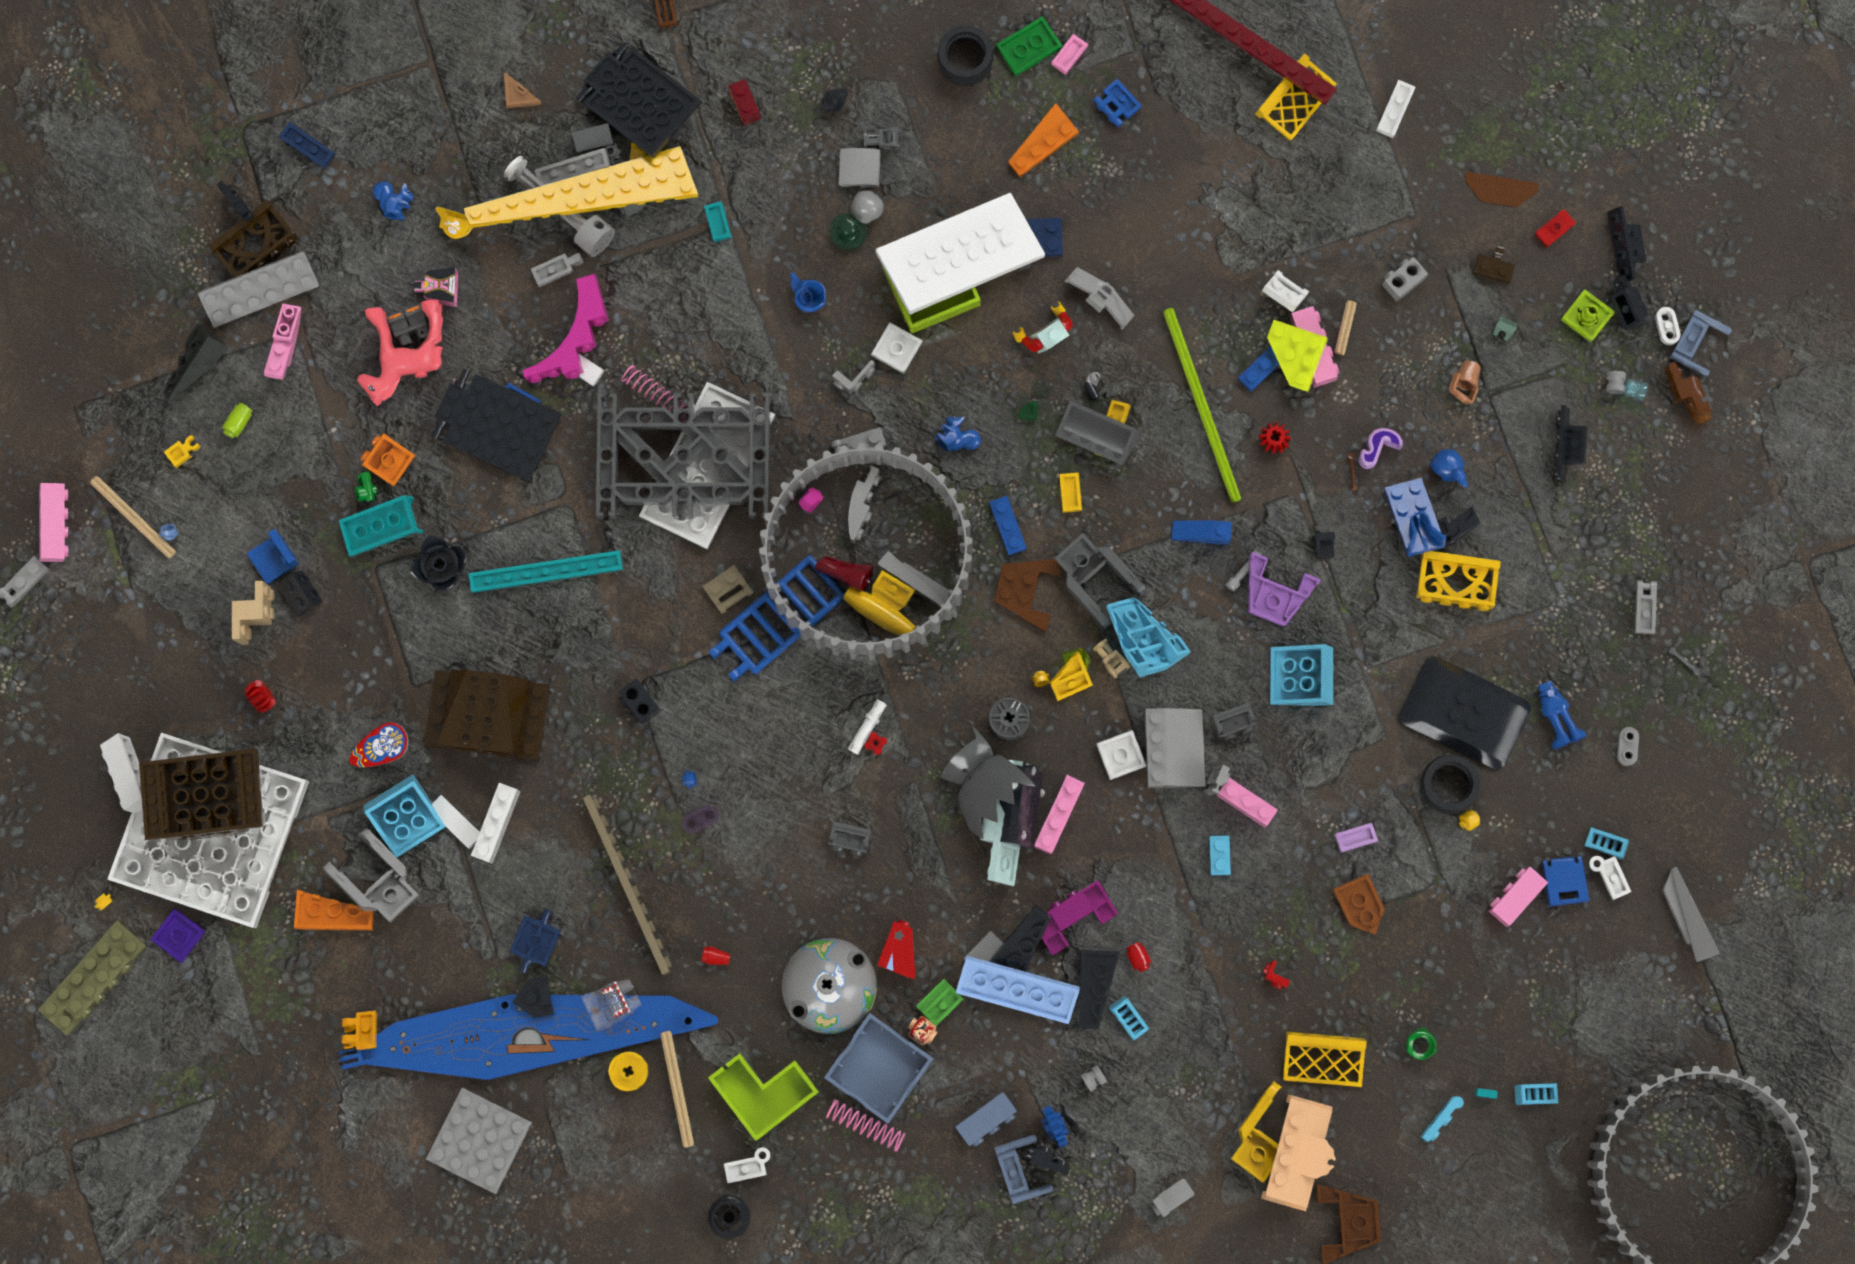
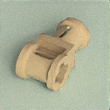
M1104 639L1093 650L1097 651L1103 658L1102 663L1116 679L1117 675L1125 668L1129 669L1130 665L1117 650L1113 651L1107 643L1108 640Z

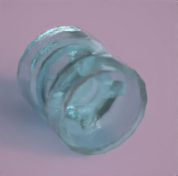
M1629 378L1625 386L1624 397H1635L1637 400L1643 401L1647 393L1648 383H1638L1635 379Z

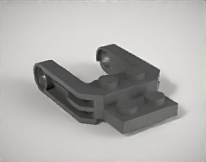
M1084 533L1054 558L1066 572L1065 588L1103 629H1106L1112 622L1100 611L1101 608L1080 585L1089 580L1105 563H1108L1139 598L1147 592L1145 586L1110 547H1095Z

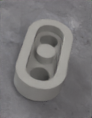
M1632 727L1622 729L1618 735L1617 760L1623 766L1634 764L1638 758L1639 733ZM1627 733L1632 735V740L1627 739ZM1626 752L1631 754L1630 759L1625 757Z

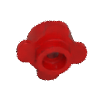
M872 732L864 746L867 750L870 749L876 755L882 753L883 746L887 744V739L885 737L881 738L876 732Z

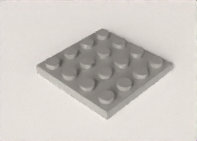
M461 1088L426 1159L497 1194L533 1122L465 1088Z

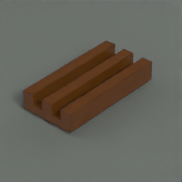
M654 0L659 28H669L673 25L674 27L678 26L673 0H669L673 21H669L666 0H662L666 22H662L659 2Z

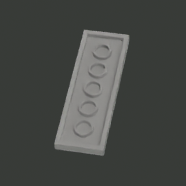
M303 250L199 291L198 295L215 328L319 286V283Z

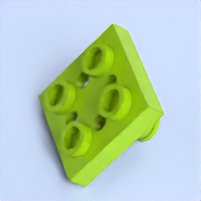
M1584 289L1562 317L1561 321L1589 342H1592L1615 311Z

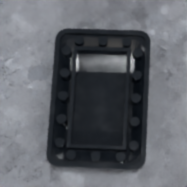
M1431 656L1425 660L1402 707L1399 720L1404 726L1485 766L1497 770L1506 764L1527 720L1531 707L1528 701L1439 657Z

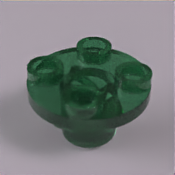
M851 213L840 214L831 223V240L839 249H856L865 242L867 226L865 223L855 219Z

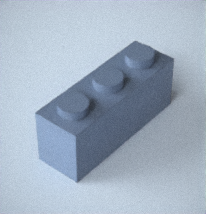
M1002 1092L958 1124L956 1129L969 1146L973 1144L976 1147L984 1141L982 1137L988 1132L992 1135L1000 1129L998 1125L1003 1121L1007 1124L1016 1117L1014 1113L1017 1110L1004 1092Z

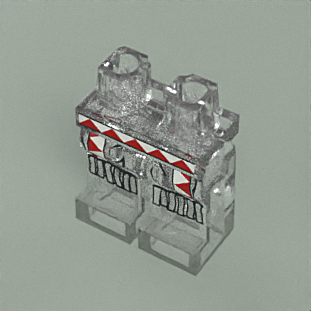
M630 979L620 982L616 980L590 994L581 996L597 1031L601 1032L634 1014V1010L642 1005L637 995L628 999L625 994L634 989Z

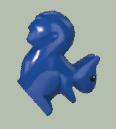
M378 182L373 187V195L376 200H380V208L384 212V216L389 219L404 221L401 210L410 209L408 202L414 200V196L406 184H403L399 194L393 193V186L389 182Z
M951 416L946 419V424H942L941 429L944 434L937 433V437L934 440L944 451H957L964 447L966 450H974L980 446L981 437L975 430H967L962 433L958 428L963 423L965 417Z

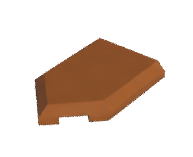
M1369 874L1333 889L1348 924L1376 935L1385 908Z

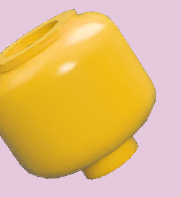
M1467 810L1459 816L1461 828H1466L1468 831L1475 829L1480 824V817L1473 810Z

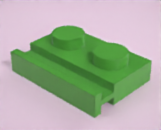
M943 979L916 1007L937 1026L963 998Z

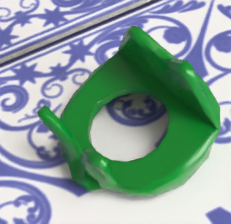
M1426 1028L1415 1030L1408 1036L1407 1042H1405L1407 1053L1417 1060L1428 1059L1437 1052L1436 1040ZM1419 1037L1426 1039L1428 1042V1049L1422 1054L1415 1052L1413 1049V1042Z

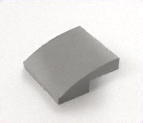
M869 148L840 149L839 186L879 187L881 150Z

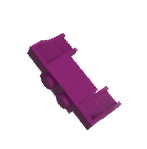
M1098 880L1078 893L1074 890L1066 896V901L1061 903L1059 900L1049 906L1051 910L1047 913L1051 916V919L1045 929L1042 940L1052 956L1069 946L1061 932L1088 914L1094 912L1101 924L1118 915Z

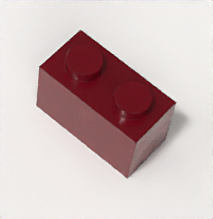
M746 79L728 85L730 95L743 126L760 120V112Z

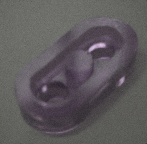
M704 806L685 816L682 820V828L689 834H695L715 824L719 819V812L714 806ZM708 812L713 814L711 819L706 818ZM690 821L696 823L694 828L689 827Z

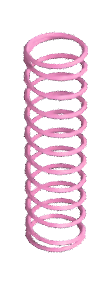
M631 365L622 376L621 381H626V385H628L630 379L637 372H640L639 378L633 384L632 389L635 388L636 383L643 376H646L645 382L639 388L637 393H640L642 387L648 381L652 380L650 388L645 392L643 398L646 397L648 391L657 384L658 386L656 392L651 396L649 402H651L654 399L655 394L659 390L664 389L662 396L658 399L655 406L659 404L660 400L664 395L669 393L668 400L662 406L665 407V405L674 397H671V392H665V387L659 388V383L653 384L652 378L647 380V374L641 376V370H637L635 372V366ZM632 368L630 374L632 372L633 374L629 377L628 380L627 378L624 379L626 373ZM679 400V402L681 401L680 409L686 405L688 409V404L683 405V400ZM684 414V415L681 417V419L679 420L680 422H682V423H685V422H686V420L683 421L684 418H685V416H686V414Z
M836 1099L833 1101L826 1116V1119L829 1117L835 1105L836 1108L832 1117V1121L836 1119L841 1109L843 1108L839 1120V1125L843 1122V1120L850 1111L846 1123V1128L849 1127V1125L851 1124V1122L857 1114L853 1126V1131L856 1130V1128L864 1118L860 1129L861 1135L866 1129L869 1122L871 1121L866 1137L869 1138V1136L877 1126L873 1141H876L879 1135L881 1134L882 1130L884 1129L880 1144L882 1145L891 1132L887 1145V1148H889L898 1135L894 1148V1151H898L900 1144L905 1136V1133H903L899 1141L901 1135V1130H899L894 1136L893 1140L891 1141L894 1132V1127H892L889 1130V1132L884 1138L887 1129V1124H884V1126L881 1128L877 1135L880 1126V1120L876 1122V1124L870 1131L873 1123V1117H871L868 1120L865 1127L863 1128L866 1120V1114H864L857 1123L860 1113L859 1110L856 1111V1113L850 1120L853 1108L850 1107L843 1117L846 1104H843L836 1114L839 1101H836Z

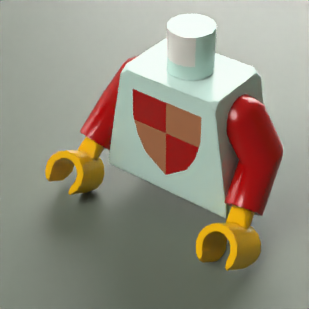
M1058 302L1059 306L1056 308L1051 306L1052 311L1058 318L1030 337L1026 336L1022 327H1019V333L1013 331L1016 342H1022L1030 351L1038 352L1039 354L1068 337V331L1073 327V323L1061 302Z

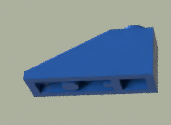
M1213 520L1173 521L1171 540L1229 545L1232 522Z

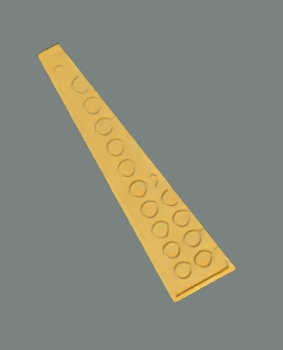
M679 146L659 152L654 159L649 155L467 207L464 208V212L470 228L496 225L498 223H511L513 220L520 219L526 221L534 217L548 218L550 217L549 215L561 214L562 216L621 208L630 204L644 205L645 202L652 201L658 203L664 202L663 200L695 198L698 197V192Z

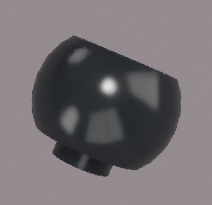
M732 1195L720 1197L713 1202L708 1211V1224L711 1230L723 1239L740 1237L749 1227L751 1220L750 1210L747 1204L739 1197ZM728 1203V1208L722 1211L721 1214H717L719 1207ZM733 1204L741 1210L742 1216H739V1212L733 1208ZM731 1211L735 1214L733 1222L725 1220L726 1212ZM716 1218H720L721 1222L726 1225L725 1230L718 1225ZM738 1220L742 1221L738 1229L730 1231L731 1226L735 1225Z

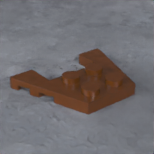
M1054 559L1003 564L994 602L1040 628V630L1047 632L1050 614L1031 610L1039 573L1059 577L1061 566Z
M1316 1185L1318 1203L1338 1202L1341 1244L1321 1245L1323 1264L1381 1241L1378 1201L1326 1186Z

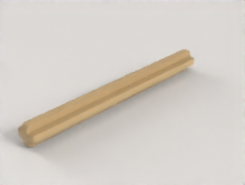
M98 476L91 480V485L166 557L171 558L175 555L176 551Z
M665 1031L660 1035L682 1144L685 1148L694 1145L672 1033L671 1031Z

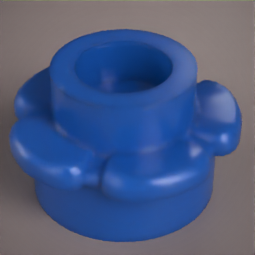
M686 770L685 774L682 775L683 784L691 789L693 786H697L696 775L694 771L688 772Z

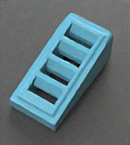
M1592 827L1585 842L1586 847L1612 857L1615 856L1620 860L1624 859L1629 845L1628 839ZM1595 834L1599 835L1596 845L1592 844ZM1603 837H1605V844L1603 847H1601L1600 844L1602 842ZM1612 840L1614 841V843L1610 850L1608 849V846L1610 841ZM1618 843L1622 844L1619 852H1616Z
M1121 997L1109 1007L1133 1041L1149 1030L1127 997ZM1124 1005H1126V1007H1125L1124 1009H1122L1120 1012L1117 1011V1010H1119L1121 1007H1123ZM1128 1011H1131V1014L1124 1019L1122 1018ZM1134 1017L1136 1018V1020L1132 1022L1130 1025L1126 1024ZM1140 1023L1141 1027L1132 1032L1131 1029Z
M1557 1083L1515 1085L1514 1087L1516 1105L1558 1103ZM1539 1088H1541L1542 1100H1540ZM1546 1088H1549L1550 1100H1547ZM1531 1089H1533L1534 1100L1531 1098Z

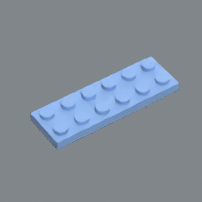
M966 956L956 993L1069 1024L1080 987Z

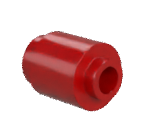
M1138 942L1126 948L1127 956L1134 971L1139 970V972H1143L1150 968L1149 964L1152 961L1145 946Z

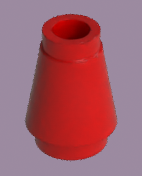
M710 945L709 947L704 946L701 962H705V965H728L731 954Z

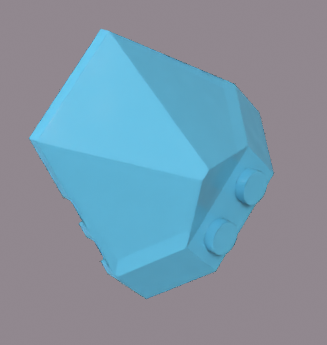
M1135 597L1106 606L1124 655L1139 677L1167 670L1191 652L1180 636L1169 632L1165 628L1166 624L1163 621L1159 623L1152 617L1153 613Z

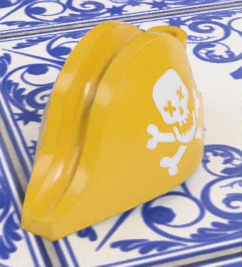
M436 207V212L441 218L439 228H442L449 237L454 239L467 236L473 229L470 228L466 215L442 207Z

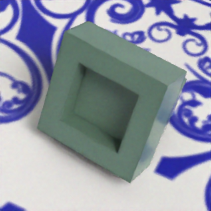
M1500 316L1493 335L1497 336L1500 331H1504L1506 333L1504 340L1508 341L1514 334L1517 323Z

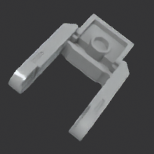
M365 828L359 836L391 868L390 871H387L365 894H362L330 861L323 869L363 911H379L391 923L419 895L406 883V867L369 829Z

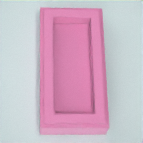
M1073 34L1053 59L1051 65L1067 75L1086 50L1088 44Z

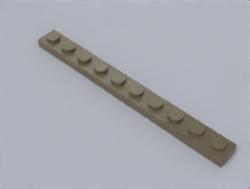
M591 795L583 798L659 969L662 975H666L671 972L670 967H672L670 959L668 956L664 957L662 953L664 946L660 938L656 939L653 933L656 931L652 920L648 922L646 914H648L647 908L644 903L640 904L639 890L636 885L632 886L630 879H632V875L629 869H625L622 864L625 861L621 851H617L614 846L617 843L613 833H608L606 828L609 826L605 815L601 816L598 810L601 806L597 798L593 799Z

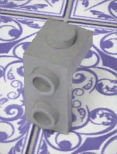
M871 360L852 382L837 370L832 376L833 381H835L833 384L842 391L844 389L849 394L853 391L857 392L861 388L864 378H869L874 373L875 363Z
M1181 1179L1151 1199L1154 1203L1151 1207L1157 1216L1161 1214L1162 1217L1170 1214V1211L1194 1196V1192L1187 1181Z

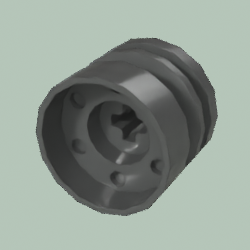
M1003 698L997 701L989 714V727L993 735L1006 742L1021 738L1026 733L1029 725V711L1025 704L1015 698ZM1007 714H1010L1011 717L1014 716L1012 723L1004 720Z

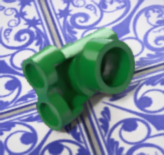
M370 472L357 475L358 483L360 484V486L355 487L357 501H364V503L374 501V496H377V489L371 483Z

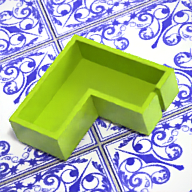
M882 265V269L911 334L980 306V297L976 288L973 287L909 314Z
M739 1053L725 1064L728 1067L727 1070L721 1067L708 1077L755 1141H758L819 1093L797 1061H793L764 1084L743 1055Z

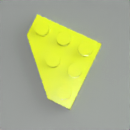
M1273 320L1267 338L1291 387L1309 392L1328 338Z

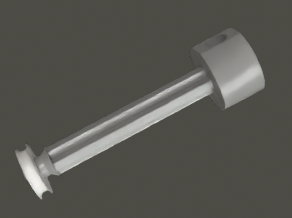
M523 156L515 158L504 172V177L508 178V181H513L517 178V181L524 184L529 190L545 185L528 168H525L527 159L523 160ZM579 213L561 216L577 230L574 242L591 257H595L603 252L614 237L615 230L598 215H594L588 220Z

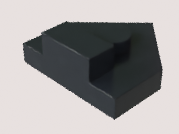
M549 976L528 979L513 1000V1003L534 1018L555 1015Z

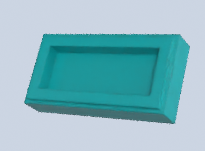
M722 201L705 205L704 209L713 241L718 242L732 238Z

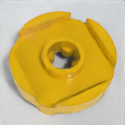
M635 1052L621 1053L614 1057L609 1065L610 1079L613 1085L622 1091L637 1090L647 1080L648 1064L641 1055ZM631 1066L634 1074L626 1077L623 1069Z

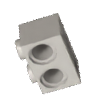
M1414 257L1410 260L1405 259L1398 265L1399 269L1394 272L1392 270L1384 277L1385 280L1382 286L1396 302L1424 281L1428 275ZM1407 269H1413L1416 275H1409ZM1392 281H1399L1401 283V287H1395L1392 284Z

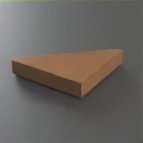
M504 73L507 108L541 105L539 99L507 73Z

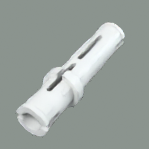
M876 699L870 712L866 713V718L848 750L857 755L859 754L871 731L880 722L879 718L887 707L885 703Z

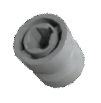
M1622 371L1607 372L1608 384L1606 385V392L1610 394L1625 393L1624 381L1626 380V373Z
M1097 1065L1089 1073L1085 1072L1080 1075L1090 1092L1094 1091L1099 1084L1103 1085L1107 1082Z

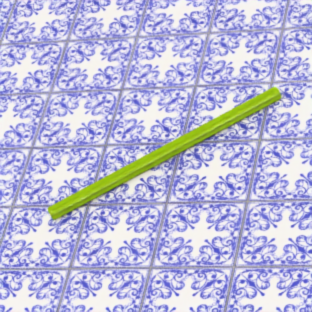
M1168 308L1164 310V316L1230 501L1232 503L1238 502L1241 496L1174 309Z

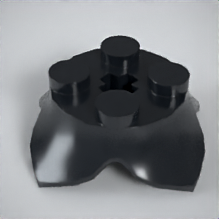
M429 535L422 544L421 556L412 563L410 573L418 581L429 583L436 590L448 591L457 583L460 573L464 570L467 562V553L459 546H450L441 537ZM439 561L445 563L442 569L436 568L439 565Z

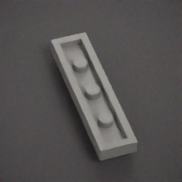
M602 148L535 169V174L542 183L547 185L611 165L606 149Z

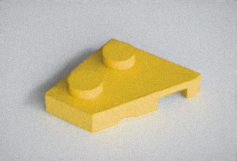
M1078 651L1072 655L1049 682L1057 701L1093 686Z

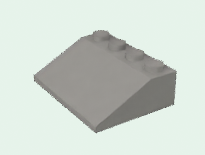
M1145 709L1147 788L1205 787L1202 710Z

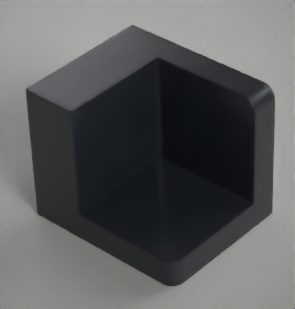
M1335 532L1315 533L1313 536L1315 559L1333 558L1335 556L1333 543Z

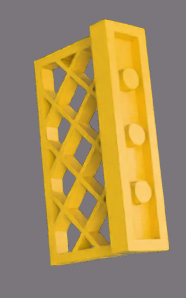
M1305 53L1298 59L1297 62L1306 68H1311L1316 75H1319L1334 87L1337 83L1314 65ZM1283 78L1256 111L1255 115L1259 118L1262 117L1291 141L1320 106L1321 102L1317 100L1316 104L1308 105L1307 95L1309 94L1305 91L1294 93L1293 83ZM1304 95L1305 105L1295 106L1294 96ZM1291 96L1292 106L1282 107V98ZM1305 108V118L1297 119L1296 109ZM1292 109L1293 119L1284 120L1283 110ZM1279 110L1280 120L1274 121L1268 116L1272 111ZM1294 122L1292 134L1285 130L1284 123Z
M1286 1032L1283 1080L1362 1087L1367 1041L1365 1038ZM1290 1046H1299L1303 1052L1294 1059L1290 1055ZM1312 1048H1319L1323 1053L1316 1060H1313L1307 1053ZM1333 1049L1339 1050L1342 1054L1335 1062L1327 1055ZM1352 1051H1360V1059L1353 1064L1347 1058V1055ZM1306 1054L1312 1063L1303 1070L1297 1061ZM1325 1056L1331 1062V1065L1322 1071L1316 1063ZM1345 1058L1351 1066L1342 1073L1336 1064ZM1295 1063L1301 1072L1296 1076H1288V1068ZM1313 1065L1321 1072L1316 1078H1310L1306 1074V1071ZM1333 1067L1341 1074L1335 1080H1331L1326 1076V1073ZM1353 1068L1358 1073V1082L1349 1081L1345 1077Z

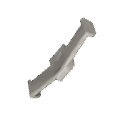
M1076 267L1064 281L1090 294L1085 301L1099 313L1105 307L1121 326V330L1134 317L1132 311L1110 284Z

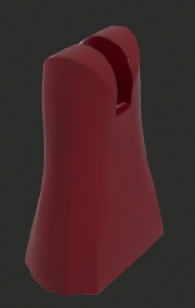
M827 555L815 565V569L819 573L836 578L858 592H862L870 584L874 570L873 565L844 562Z

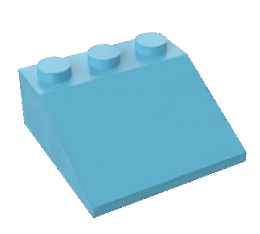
M1326 644L1271 647L1270 704L1333 705V647Z
M413 774L364 804L365 814L396 858L446 827Z

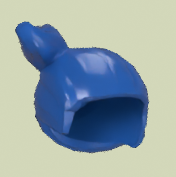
M790 273V285L794 291V301L797 307L805 312H814L823 308L826 302L824 286L816 280H800L796 274Z
M1442 449L1436 453L1430 463L1434 473L1441 476L1445 482L1457 481L1460 485L1467 488L1466 474L1463 471L1464 462L1457 451Z

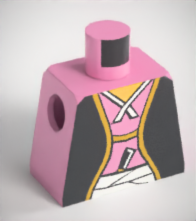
M451 267L426 271L425 281H414V292H424L426 300H438L439 304L457 307V269Z

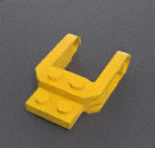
M1275 1081L1270 1084L1238 1129L1241 1145L1231 1157V1160L1262 1183H1264L1272 1171L1278 1144L1254 1127L1272 1103L1275 1094L1282 1088Z

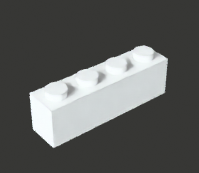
M118 733L102 743L100 747L102 749V756L108 766V773L115 784L114 789L119 795L121 807L126 811L136 814L142 810L139 761L130 737Z
M501 783L498 784L471 856L493 864L519 797V790Z

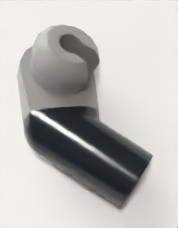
M1098 372L1090 373L1084 384L1092 401L1100 397L1096 390L1100 380Z

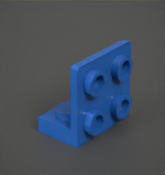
M275 529L268 532L271 538L247 553L267 584L272 583L300 564L281 534Z

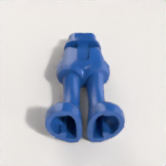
M1552 681L1537 686L1540 692L1541 711L1545 717L1549 718L1556 733V739L1552 742L1553 750L1587 737L1585 731L1579 729L1574 724L1567 710L1569 708L1567 700L1558 692V688H1554ZM1559 714L1568 729L1569 737L1562 727L1558 717Z

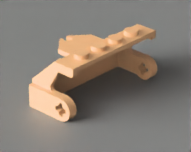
M1288 1095L1286 1102L1289 1103L1267 1190L1262 1191L1261 1199L1306 1211L1314 1180L1327 1175L1334 1168L1333 1165L1328 1164L1329 1160H1336L1334 1150L1325 1140L1333 1107Z

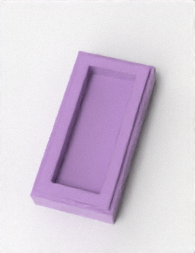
M1372 823L1334 834L1340 853L1378 841Z

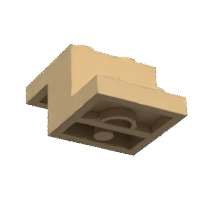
M255 581V600L232 601V640L241 645H249V639L252 637L249 626L272 625L274 609L271 608V601H274V590L265 582Z

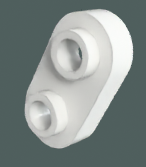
M1669 307L1661 308L1655 315L1659 336L1664 344L1673 345L1680 339L1681 335L1676 314ZM1663 315L1667 317V321L1662 319ZM1666 334H1671L1672 339L1667 338Z

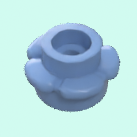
M166 524L160 528L161 532H159V535L164 540H173L178 535V530L173 524Z

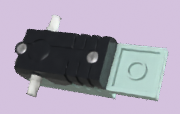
M1009 760L1033 782L1034 787L1012 782L1014 805L996 799L998 822L983 818V839L980 838V840L993 843L990 852L991 860L988 868V880L1014 886L1020 848L1032 849L1033 831L1036 826L1035 820L1037 819L1039 799L1044 796L1045 791L1041 789L1043 774L1039 772L1036 765Z

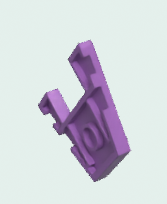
M1251 552L1249 561L1248 613L1284 627L1300 608L1304 600L1308 598L1312 590L1320 583L1321 579L1304 573L1298 589L1295 591L1263 578L1262 574L1268 558Z

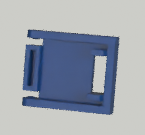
M1581 855L1576 856L1577 863H1575L1573 856L1550 859V866H1548L1547 860H1542L1544 879L1548 882L1545 886L1549 907L1589 901ZM1576 891V898L1560 900L1559 893Z

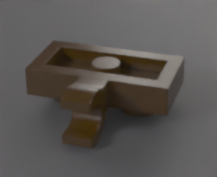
M1497 245L1493 258L1481 254L1478 255L1473 274L1509 284L1516 264L1502 261L1501 258L1505 247Z

